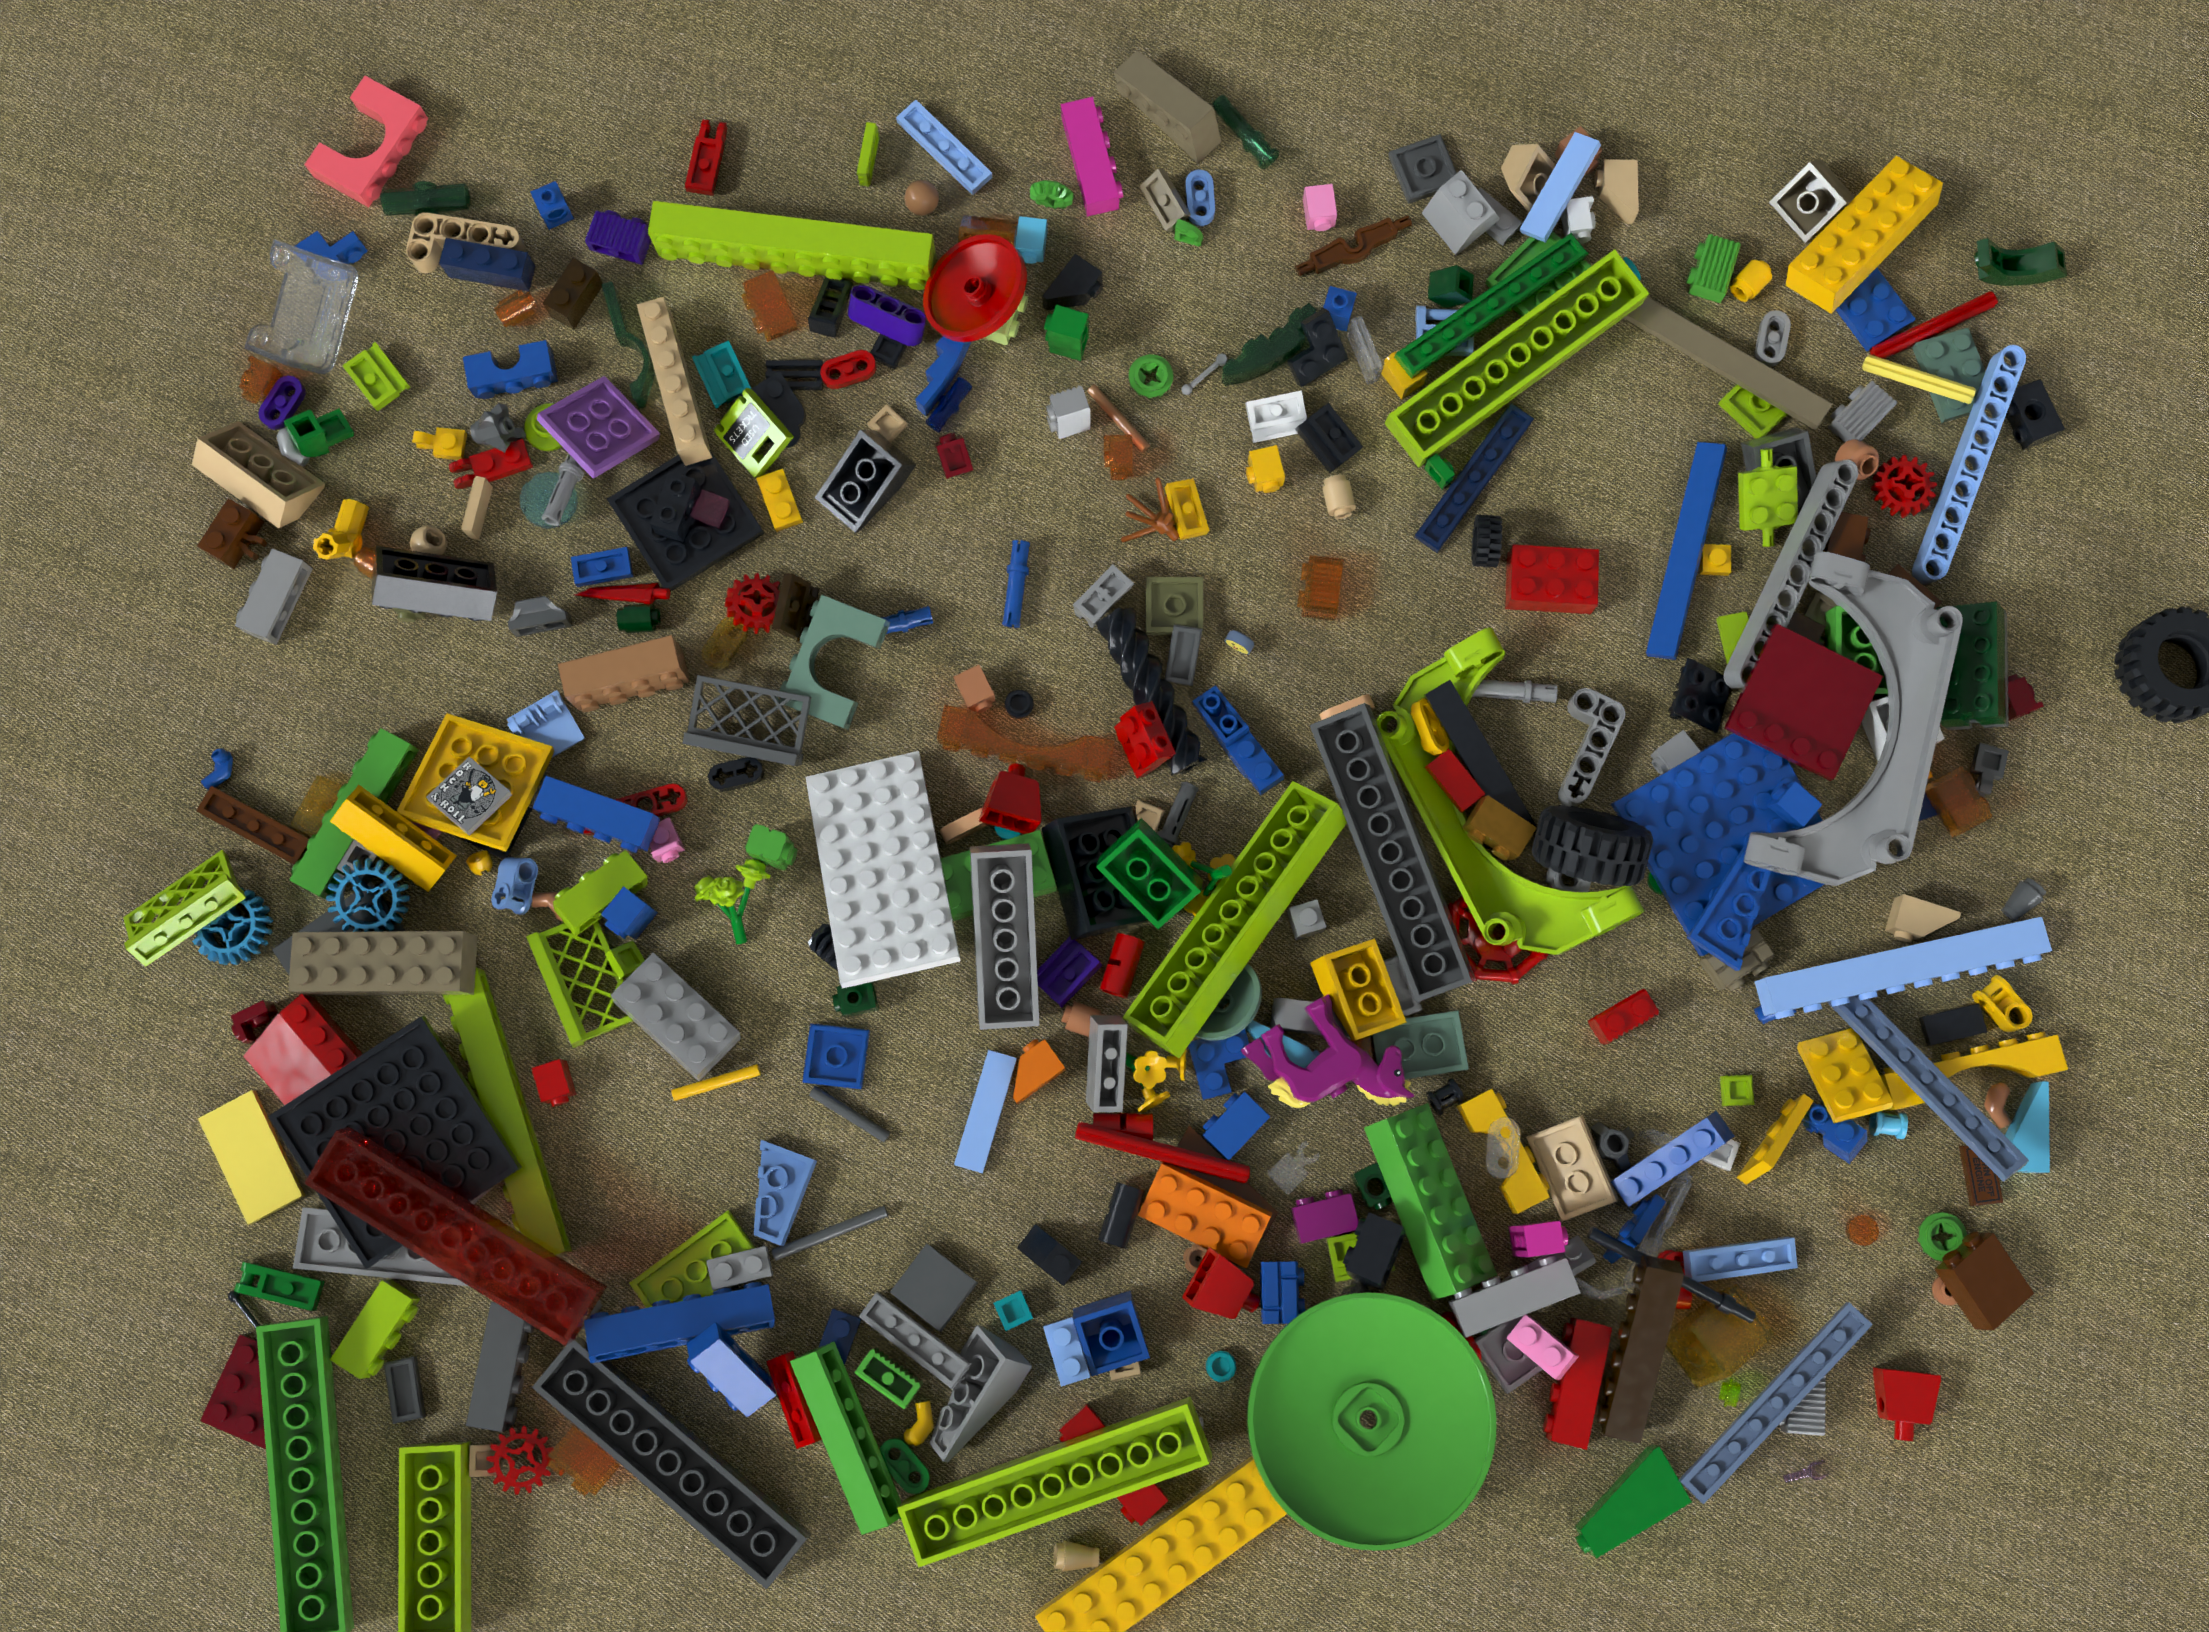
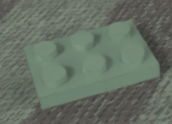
M1969 327L1916 342L1912 349L1921 371L1976 389V394L1971 404L1929 392L1941 423L1970 415L1986 371Z
M1459 1011L1405 1018L1407 1023L1371 1035L1377 1065L1382 1061L1384 1051L1389 1046L1394 1045L1401 1050V1062L1405 1079L1469 1070Z

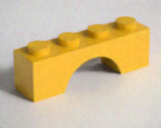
M1490 1089L1456 1106L1470 1133L1489 1134L1499 1140L1506 1149L1509 1158V1169L1499 1189L1513 1214H1519L1550 1197L1547 1192L1550 1189L1549 1184L1542 1173L1537 1174L1533 1163L1536 1162L1529 1147H1523L1518 1136L1521 1135L1520 1129L1513 1119H1508L1504 1111L1507 1106L1499 1092L1494 1093L1493 1089Z

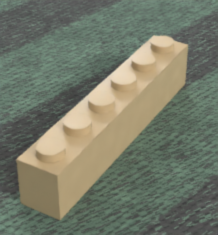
M664 296L637 304L677 453L685 466L712 458L672 312Z

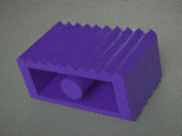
M597 210L595 211L585 242L591 251L643 265L647 250L651 244V238L648 234L649 226L645 221L634 217L631 220H627L611 210H605V213Z

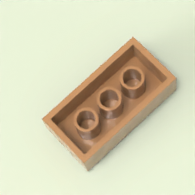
M672 635L558 664L565 698L578 711L582 710V712L597 710L599 705L606 703L611 705L622 704L627 701V698L637 695L640 698L654 695L655 691L665 688L669 691L682 688L684 683L690 682L683 649Z

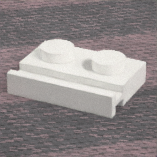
M1302 390L1245 403L1253 443L1298 434L1295 428L1307 420Z

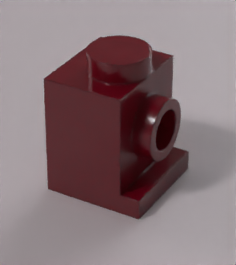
M2018 674L2008 677L2009 721L2044 707L2042 701L2036 703L2034 689L2027 683L2025 676L2019 678Z

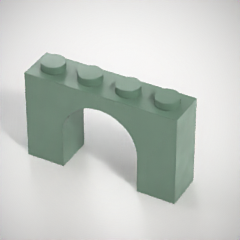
M821 595L820 600H816L812 606L810 616L813 618L809 628L805 627L801 634L800 643H802L799 654H794L791 659L789 670L792 671L789 679L782 683L779 691L812 697L809 715L849 730L859 703L832 693L820 684L815 674L816 656L827 642L836 638L854 639L880 650L890 622ZM781 697L780 702L784 701L787 698ZM791 700L786 706L801 711L803 702Z

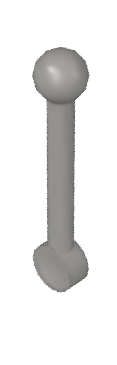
M1218 354L1216 361L1190 384L1182 386V393L1184 395L1191 394L1192 388L1218 366H1224L1227 363V356L1225 354Z

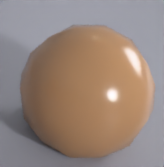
M917 180L912 182L905 191V205L915 215L926 216L933 213L937 208L939 193L929 181Z

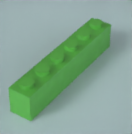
M382 728L370 738L367 745L368 750L363 758H360L355 763L352 770L353 775L348 783H345L338 791L336 803L333 808L324 814L321 828L317 834H314L309 839L306 853L292 868V876L289 881L323 899H326L327 895L335 892L328 889L330 883L339 885V882L334 879L333 875L335 873L345 875V873L336 868L354 840L332 824L330 820L358 785L387 804L419 751L412 744Z
M835 1342L808 1351L791 1360V1366L861 1535L891 1525L900 1519L897 1507L901 1504V1500Z

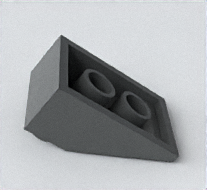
M1795 427L1742 442L1741 446L1746 471H1752L1761 466L1760 449L1773 448L1774 466H1797L1799 515L1816 479L1808 431Z

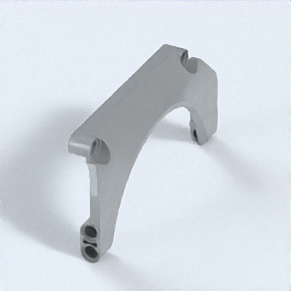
M1817 552L1814 556L1809 584L1834 600L1858 623L1870 640L1881 663L1889 698V723L1886 741L1876 768L1867 783L1842 809L1829 818L1803 829L1779 833L1750 832L1744 862L1777 873L1838 886L1875 871L1876 862L1893 864L1907 859L1912 852L1963 617L1961 612L1953 606H1945L1939 610H1934L1935 602L1927 598L1906 579L1870 570V565L1863 561L1830 552ZM1940 617L1946 620L1947 628L1941 625ZM1890 842L1897 848L1896 856L1892 855L1889 851Z

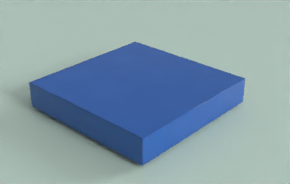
M810 1023L802 1083L862 1090L870 1031Z

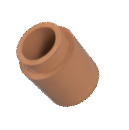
M1074 1001L1072 1006L1066 1005L1061 1022L1066 1023V1030L1089 1037L1090 1015L1105 1014L1100 1013L1101 1010Z

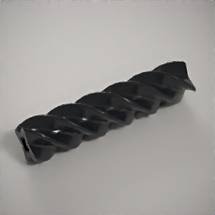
M1119 607L1110 615L1099 620L1096 623L1097 628L1108 641L1110 655L1120 666L1123 681L1133 691L1135 705L1153 701L1176 752L1174 756L1165 761L1171 768V776L1179 773L1186 774L1194 767L1208 761V759L1199 755L1200 741L1197 735L1186 729V712L1183 708L1173 703L1175 697L1173 686L1161 678V661L1156 656L1148 653L1149 638L1147 634L1135 627L1137 622L1136 611L1133 607L1127 609Z

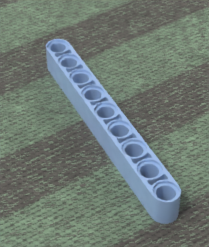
M2017 345L2007 346L1992 356L1912 568L1913 577L1923 585L1931 584L1943 578L1950 567L2026 362L2024 350ZM2004 356L2010 360L2011 366L2005 363ZM1994 382L2001 386V392L1995 388ZM1985 408L1990 410L1992 418L1985 414ZM1975 434L1982 438V444L1976 441ZM1965 460L1971 462L1972 470L1966 467ZM1956 486L1962 489L1963 497L1957 494ZM1946 511L1953 516V523L1947 520ZM1936 537L1942 540L1944 544L1943 549L1937 546ZM1926 564H1930L1933 567L1934 575H1930L1927 572Z

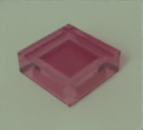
M702 489L691 516L694 519L719 528L730 501Z

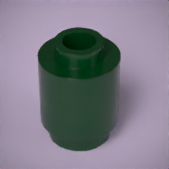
M653 603L624 605L623 608L617 609L619 631H626L627 634L655 632L656 626L661 625L660 610L655 609Z

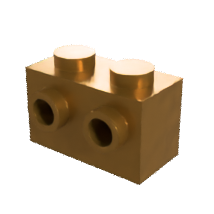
M1489 795L1478 801L1462 827L1468 832L1467 836L1471 840L1479 844L1484 842L1493 848L1492 853L1503 860L1518 858L1537 827Z

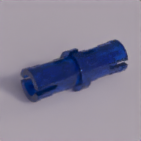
M958 377L948 393L939 398V404L929 418L926 419V424L934 431L940 432L951 415L957 414L960 409V403L969 391L973 389L972 385L965 379Z

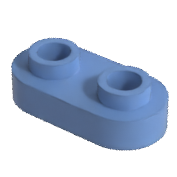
M1194 170L1188 174L1185 182L1186 205L1191 214L1188 219L1194 225L1205 226L1211 223L1215 216L1213 178L1207 171ZM1196 185H1201L1204 188L1202 190H1197L1194 187ZM1204 211L1206 214L1204 216H1199L1196 214V212Z

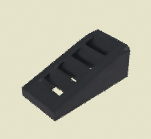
M825 276L808 317L809 330L811 332L833 338L836 337L851 293L852 282L842 279H829ZM829 288H830V289H834V290L841 291L842 293H841V294H837V293L829 292L828 290H829ZM826 299H829V300L836 301V302H838V303H833V302H829V301H825V300H826ZM822 309L831 311L833 314L823 312Z

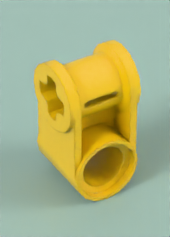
M1994 975L1991 978V983L1981 991L1976 990L1972 994L1976 1004L1979 1003L1980 1008L2005 1032L2018 1031L2029 1026L2032 1022L2033 1015L2031 1009L2014 992L2012 986L1999 975ZM2010 1010L2018 1015V1024H2014L2010 1020Z

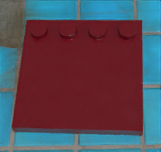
M1775 624L1724 729L1832 781L1837 775L1883 676L1779 624Z

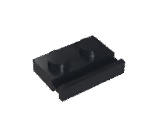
M1329 402L1295 428L1329 474L1363 448Z

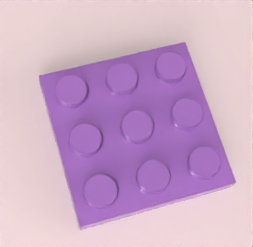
M605 376L544 409L537 416V421L593 479L659 440L660 436L656 428Z

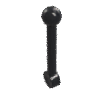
M234 1290L230 1291L228 1294L229 1301L236 1303L255 1329L257 1326H260L240 1299V1293L234 1292Z

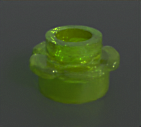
M1732 1377L1729 1383L1722 1382L1718 1399L1724 1401V1407L1729 1405L1736 1408L1742 1384L1734 1382Z

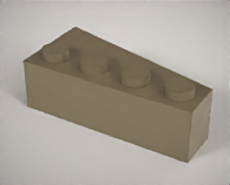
M1138 50L1114 71L1118 92L1133 102L1197 163L1221 143L1214 107Z

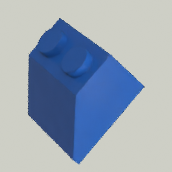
M1131 1291L1073 1309V1321L1091 1376L1150 1358Z

